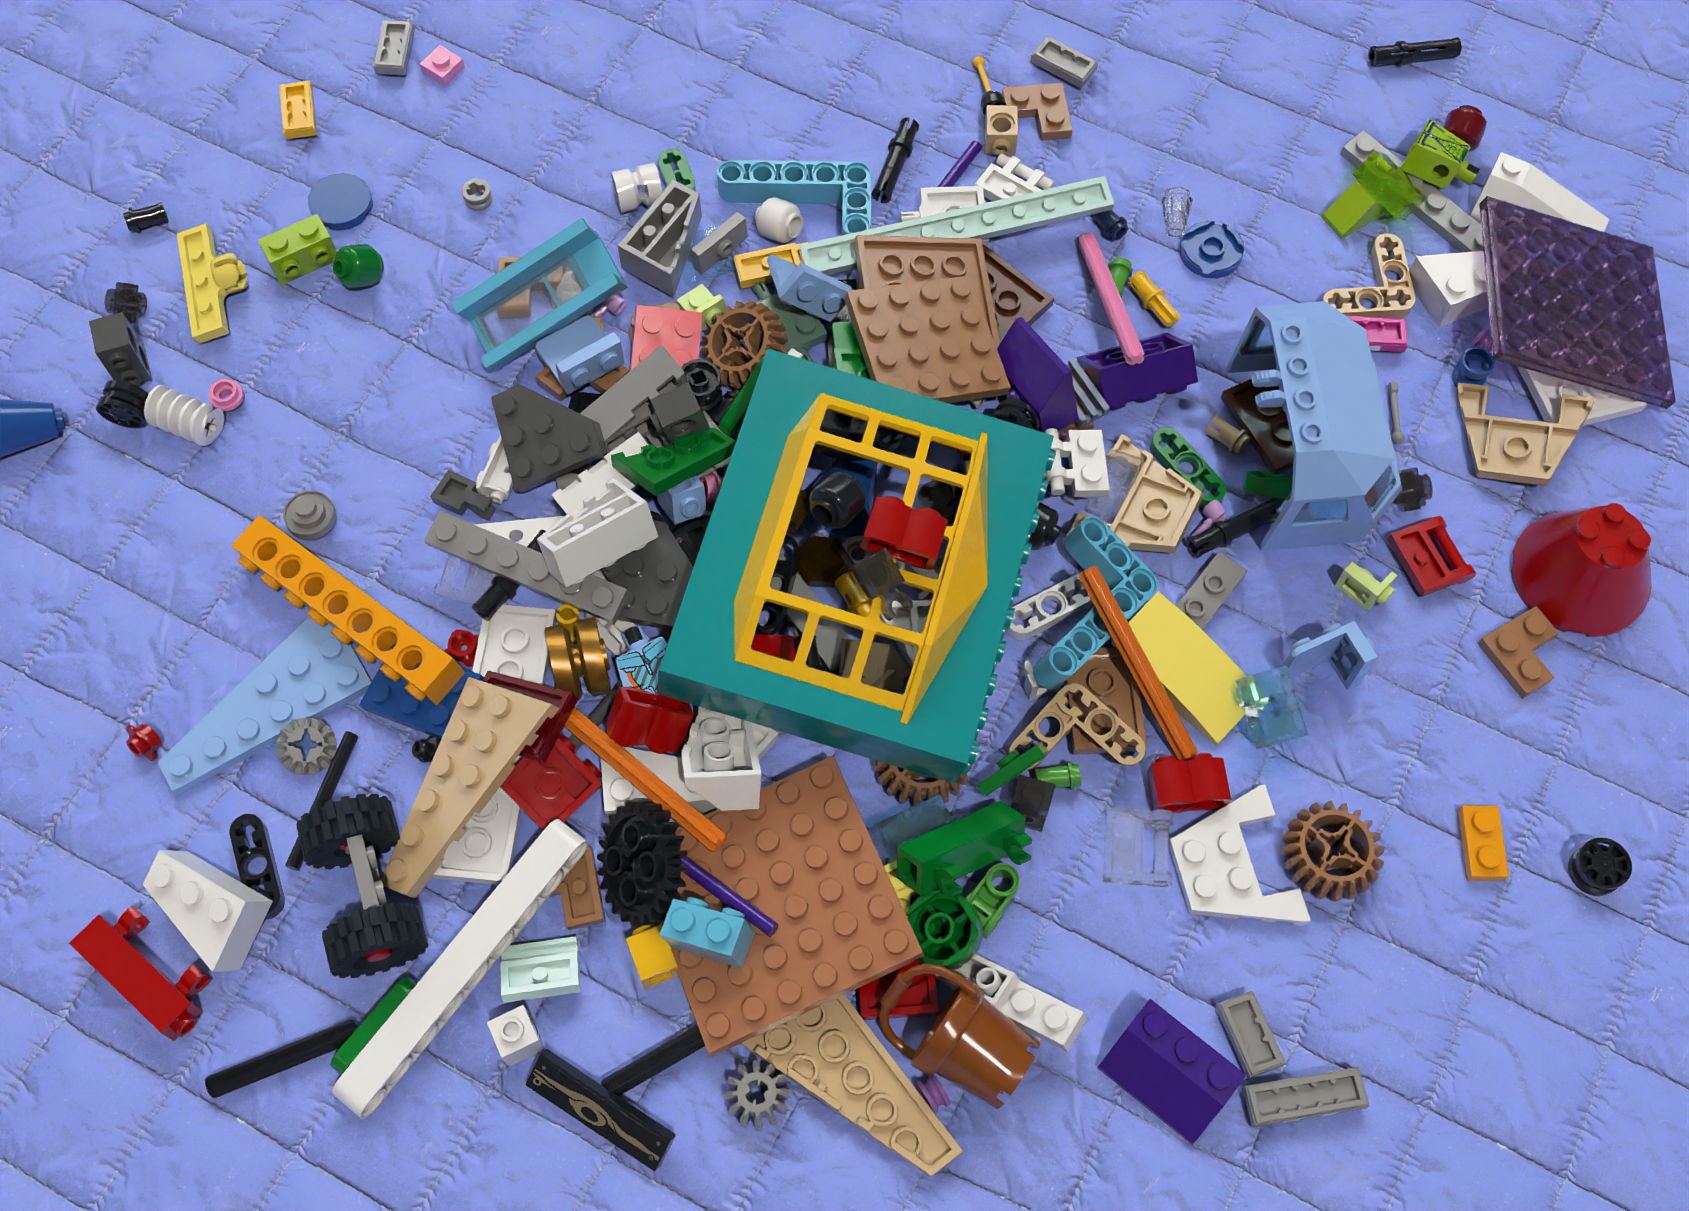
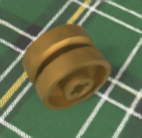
M595 617L576 621L575 634L577 644H572L569 630L563 624L545 628L547 647L557 689L571 692L580 700L582 697L580 677L585 676L589 693L592 696L596 697L612 693L608 675L610 670L604 639H600Z

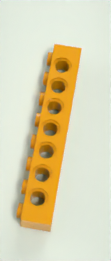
M261 515L231 545L241 555L237 561L252 574L257 570L263 573L260 579L274 591H277L280 587L286 592L283 596L296 608L300 609L303 605L310 610L306 614L321 627H324L327 623L334 627L330 632L345 645H348L351 641L358 646L355 651L367 662L372 664L375 659L380 662L382 666L379 670L396 683L400 678L405 681L407 685L404 689L418 701L422 702L426 697L437 706L466 673L450 655ZM396 644L393 649L389 650L391 646ZM421 662L420 666L413 670V668Z

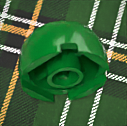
M932 890L920 896L909 907L906 916H908L911 927L925 957L918 960L919 962L955 969L968 963L977 953L982 941L983 924L977 910L965 897L959 894L947 897L941 890Z

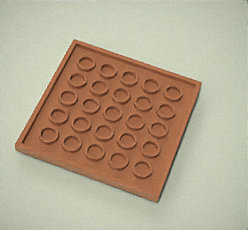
M833 755L760 789L759 809L726 811L717 809L704 815L727 836L724 846L716 852L709 851L682 827L677 828L676 836L684 835V840L679 845L680 850L687 851L686 856L779 924L774 935L769 937L747 921L755 931L742 969L671 948L678 966L677 973L708 1054L712 1057L925 957ZM681 872V878L686 883V887H678L677 889L681 895V901L686 902L688 897H692L709 904L708 909L722 912L724 907L730 908ZM658 921L659 925L662 924L663 926L664 921Z

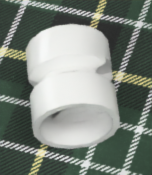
M654 162L637 166L635 172H631L628 168L611 172L613 187L621 213L638 209L640 203H644L649 207L663 192ZM637 185H643V186H644V187H641L639 190L637 189Z

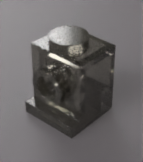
M1019 775L1011 808L1026 817L1025 828L1042 832L1056 784Z

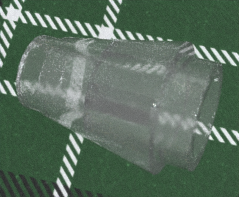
M1173 187L1167 189L1165 196L1161 199L1166 234L1170 237H1181L1185 234L1193 198L1190 196L1188 189Z

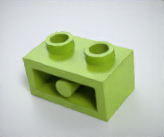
M318 214L258 239L260 247L280 285H284L333 263L337 253L332 239Z

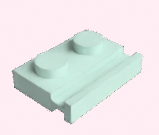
M577 937L510 945L501 955L500 962L501 997L503 1003L581 992Z

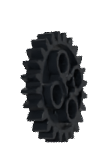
M652 801L626 802V806L617 807V815L609 816L611 826L603 827V831L607 836L606 840H599V844L604 851L603 854L597 855V859L603 862V868L599 869L597 873L605 878L600 889H608L609 893L605 902L614 903L612 913L621 914V921H630L631 926L655 925L657 921H665L666 913L669 911L673 898L677 900L682 899L677 890L678 887H686L685 881L681 878V872L688 871V867L681 864V858L687 855V851L680 850L679 847L684 840V835L676 836L675 832L679 823L669 822L671 812L662 811V805L653 804Z

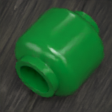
M368 244L343 246L337 251L333 261L334 274L348 288L374 285L379 281L384 270L381 255Z

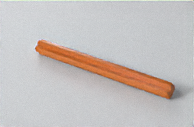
M1097 566L1085 569L1079 574V578L1177 759H1190L1197 754V748L1101 571Z
M574 707L564 726L569 732L654 804H661L662 811H670V818L678 822L683 829L709 851L716 852L724 846L727 836L722 830L627 750L616 744L614 740L609 738L608 734Z

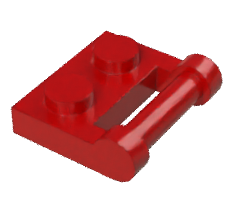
M1437 516L1391 533L1387 539L1420 597L1457 583H1465L1477 574L1471 564H1466L1445 529L1447 524L1442 516ZM1433 535L1453 568L1452 571L1447 567L1429 536Z

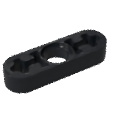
M244 814L237 817L229 829L240 881L262 894L261 889L257 885H264L265 891L271 897H274L270 899L273 902L265 919H272L283 910L285 897L268 829L256 815ZM249 825L255 829L252 832V839L257 847L250 848L249 842L243 836L246 833V827ZM257 857L265 858L267 861L265 870L259 875H249L247 867L250 861Z

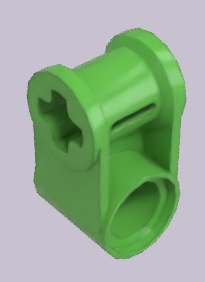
M1006 863L993 865L977 887L966 897L979 914L983 924L982 937L985 939L989 937L998 925L1005 910L1011 904L1018 891L1020 880L1018 872L1013 866ZM998 877H1004L1011 883L1012 888L1001 892L993 887L991 881Z

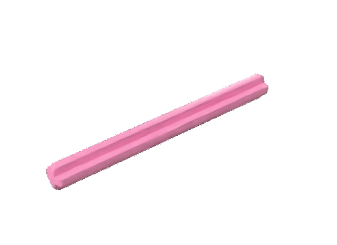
M1092 232L1082 233L1079 236L1080 242L1078 245L1124 358L1131 366L1136 363L1141 364L1144 361V350L1096 236Z

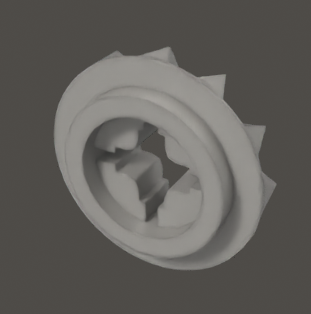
M308 716L292 720L284 729L280 730L277 743L275 744L281 764L287 770L298 775H313L324 770L332 762L337 748L336 738L331 728L322 720ZM308 731L311 742L322 746L310 749L309 755H307V759L304 761L301 749L290 745L302 742L303 736Z

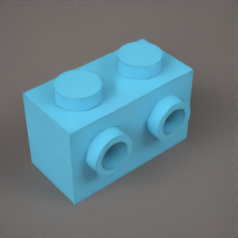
M688 897L686 902L673 898L659 934L669 946L742 969L755 931L744 919L745 915L726 907L722 909V912L708 909L709 904L692 897Z

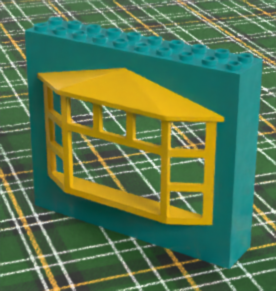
M768 348L659 668L657 694L955 784L961 774L967 775L970 764H974L978 754L980 743L974 741L977 739L979 730H983L989 709L984 707L988 696H992L998 675L993 673L997 662H1001L1004 654L1006 641L1002 639L1006 629L1010 628L1015 608L1011 606L1014 597L1018 596L1021 589L1023 576L1020 575L1023 564H1026L1029 558L1032 544L1028 542L1031 532H1035L1040 512H1037L1039 501L1042 502L1048 486V481L1045 478L1047 471H1050L1056 455V450L1051 449L1054 436ZM826 410L868 422L862 442L858 443L820 431ZM878 426L920 438L915 458L910 459L873 447ZM930 441L970 453L971 458L967 475L927 464L925 460ZM816 444L909 472L902 500L905 505L911 508L920 478L923 476L962 489L953 526H947L943 539H946L948 544L938 579L899 569L895 566L896 558L885 557L867 617L770 587L812 451ZM891 581L929 591L933 594L923 633H916L880 621L881 611ZM767 601L804 612L808 615L794 661L759 652L751 647L763 605ZM821 618L854 627L863 632L848 678L806 665L818 621ZM875 635L917 647V654L903 694H897L861 682Z

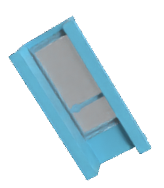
M580 218L451 304L456 313L470 321L486 351V354L480 357L487 370L493 368L496 371H500L502 366L535 346L539 340L563 328L618 291H624L628 286L599 234L587 225L584 218Z

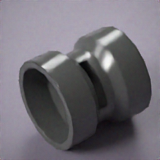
M932 480L923 485L918 492V498L923 508H931L939 512L941 517L948 520L947 526L954 523L958 502L953 498V490L950 484Z

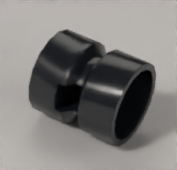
M691 360L681 367L685 372L686 383H689L702 411L705 410L710 415L723 401L719 369L708 360Z

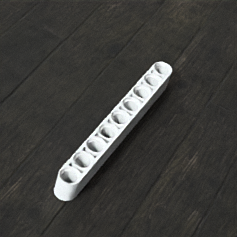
M560 819L552 821L340 1076L332 1088V1095L360 1119H365L372 1114L579 861L588 847V841Z

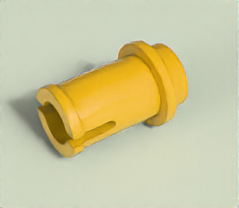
M567 604L561 605L557 609V612H559V614L556 613L557 621L568 628L572 643L577 642L575 624L577 620H581L579 618V611Z

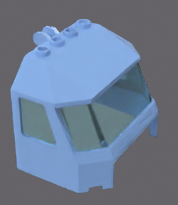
M1325 301L1255 307L1226 367L1227 373L1260 371L1251 376L1254 387L1279 386V390L1267 391L1255 396L1256 404L1260 408L1283 407V411L1287 414L1294 450L1292 491L1273 517L1271 528L1260 543V549L1265 551L1362 542L1402 491L1375 362L1371 355L1366 329Z

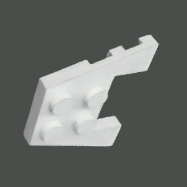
M1265 784L1256 787L1173 837L1168 842L1189 914L1233 919L1244 917L1260 919L1261 922L1275 923V921L1292 922L1293 925L1300 926L1307 925L1311 921L1300 888L1263 896L1240 826L1268 821L1274 818L1275 812Z

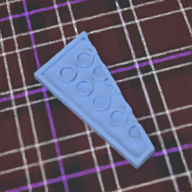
M308 617L158 761L172 792L178 796L276 743L280 730L284 729L292 720L307 716L320 719L364 695L371 684V680L351 644L345 645L330 632L334 628L327 623L324 627H321Z

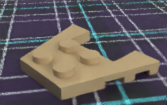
M1458 382L1456 395L1476 476L1479 478L1548 486L1592 410L1595 398L1562 394L1558 423L1485 415L1489 386Z
M1121 434L1109 455V465L1137 474L1138 476L1112 524L1104 523L1130 550L1175 553L1202 501L1203 492L1172 469H1165L1154 461L1152 454L1145 449L1141 451L1132 444V440L1129 437ZM1079 512L1066 537L1085 518L1091 516Z

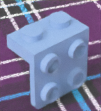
M774 254L768 257L767 263L770 275L775 283L778 298L788 306L794 305L805 310L812 317H820L829 322L846 305L844 297L847 291L852 290L851 286L802 263L797 266Z
M589 315L536 343L538 354L567 395L625 364L619 338L614 332L606 335L596 320Z
M1355 621L1344 626L1337 623L1328 627L1321 633L1322 636L1314 640H1310L1307 637L1293 644L1290 648L1291 652L1282 662L1284 665L1278 674L1281 681H1285L1329 661L1348 690L1361 683L1378 656L1376 655L1373 642L1369 637L1363 635Z

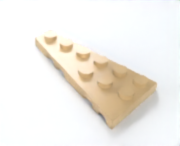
M468 677L402 829L400 840H398L380 880L383 886L412 898L417 897L443 863L442 855L453 840L458 842L467 831L464 826L475 812L481 813L515 768L514 760L526 745L532 746L539 736L536 731L547 717L552 719L560 708L553 704Z
M845 995L741 1043L742 1046L766 1063L774 1064L776 1070L780 1073L785 1074L790 1080L930 1178L963 1152Z

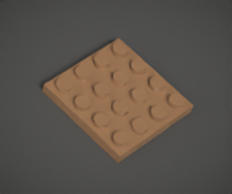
M856 235L854 248L861 289L970 275L996 348H998L1000 339L981 239Z
M970 275L849 290L846 292L844 300L871 380L945 403L1007 395L1011 387Z

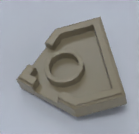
M841 638L839 653L842 654L838 676L845 678L850 676L860 640ZM872 642L861 682L896 693L905 685L902 680L911 671L892 644Z

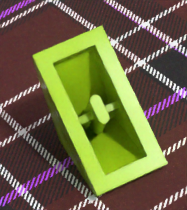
M1356 180L1322 215V219L1341 239L1390 211V209L1384 207H1390L1389 205L1380 203V201L1385 202L1383 199L1375 197L1379 196V194L1369 191H1375L1374 189L1365 187L1363 183Z

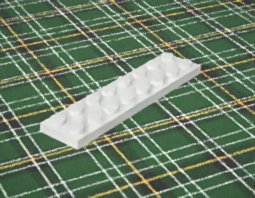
M502 605L490 621L483 619L472 672L485 677L487 671H492L545 685L550 659L545 628L556 625V610ZM517 756L514 760L515 765L523 758L522 756ZM501 788L497 790L480 814L475 812L464 826L467 831L458 842L453 840L442 855L443 863L433 874L434 879L499 885L510 872L522 809Z

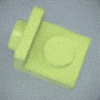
M700 284L676 300L681 310L703 313L701 332L707 329L706 324L714 325L717 321L714 314H720L721 316L725 314L724 298L720 294L714 297L703 284Z
M1352 561L1344 569L1335 586L1368 612L1376 602L1382 606L1396 590L1391 585L1398 575L1392 571L1380 583L1367 569L1359 567Z

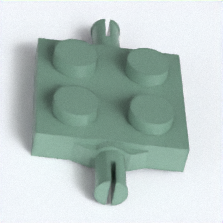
M760 281V285L756 282L753 285V290L760 299L756 304H765L779 316L780 321L785 325L786 330L783 333L787 335L789 341L783 344V346L787 349V352L793 348L803 354L802 359L814 362L808 351L812 347L826 342L828 334L818 317H812L805 310L794 305L788 306L784 304L777 294H771L764 281Z

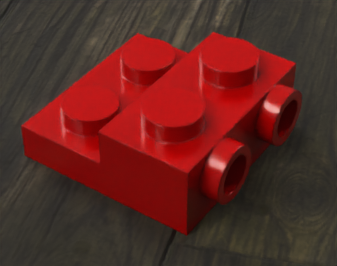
M562 733L559 735L545 763L523 757L500 786L542 831L556 819L565 822L603 785L599 780L602 776L600 770L588 759L583 763L573 753L577 749L575 745Z

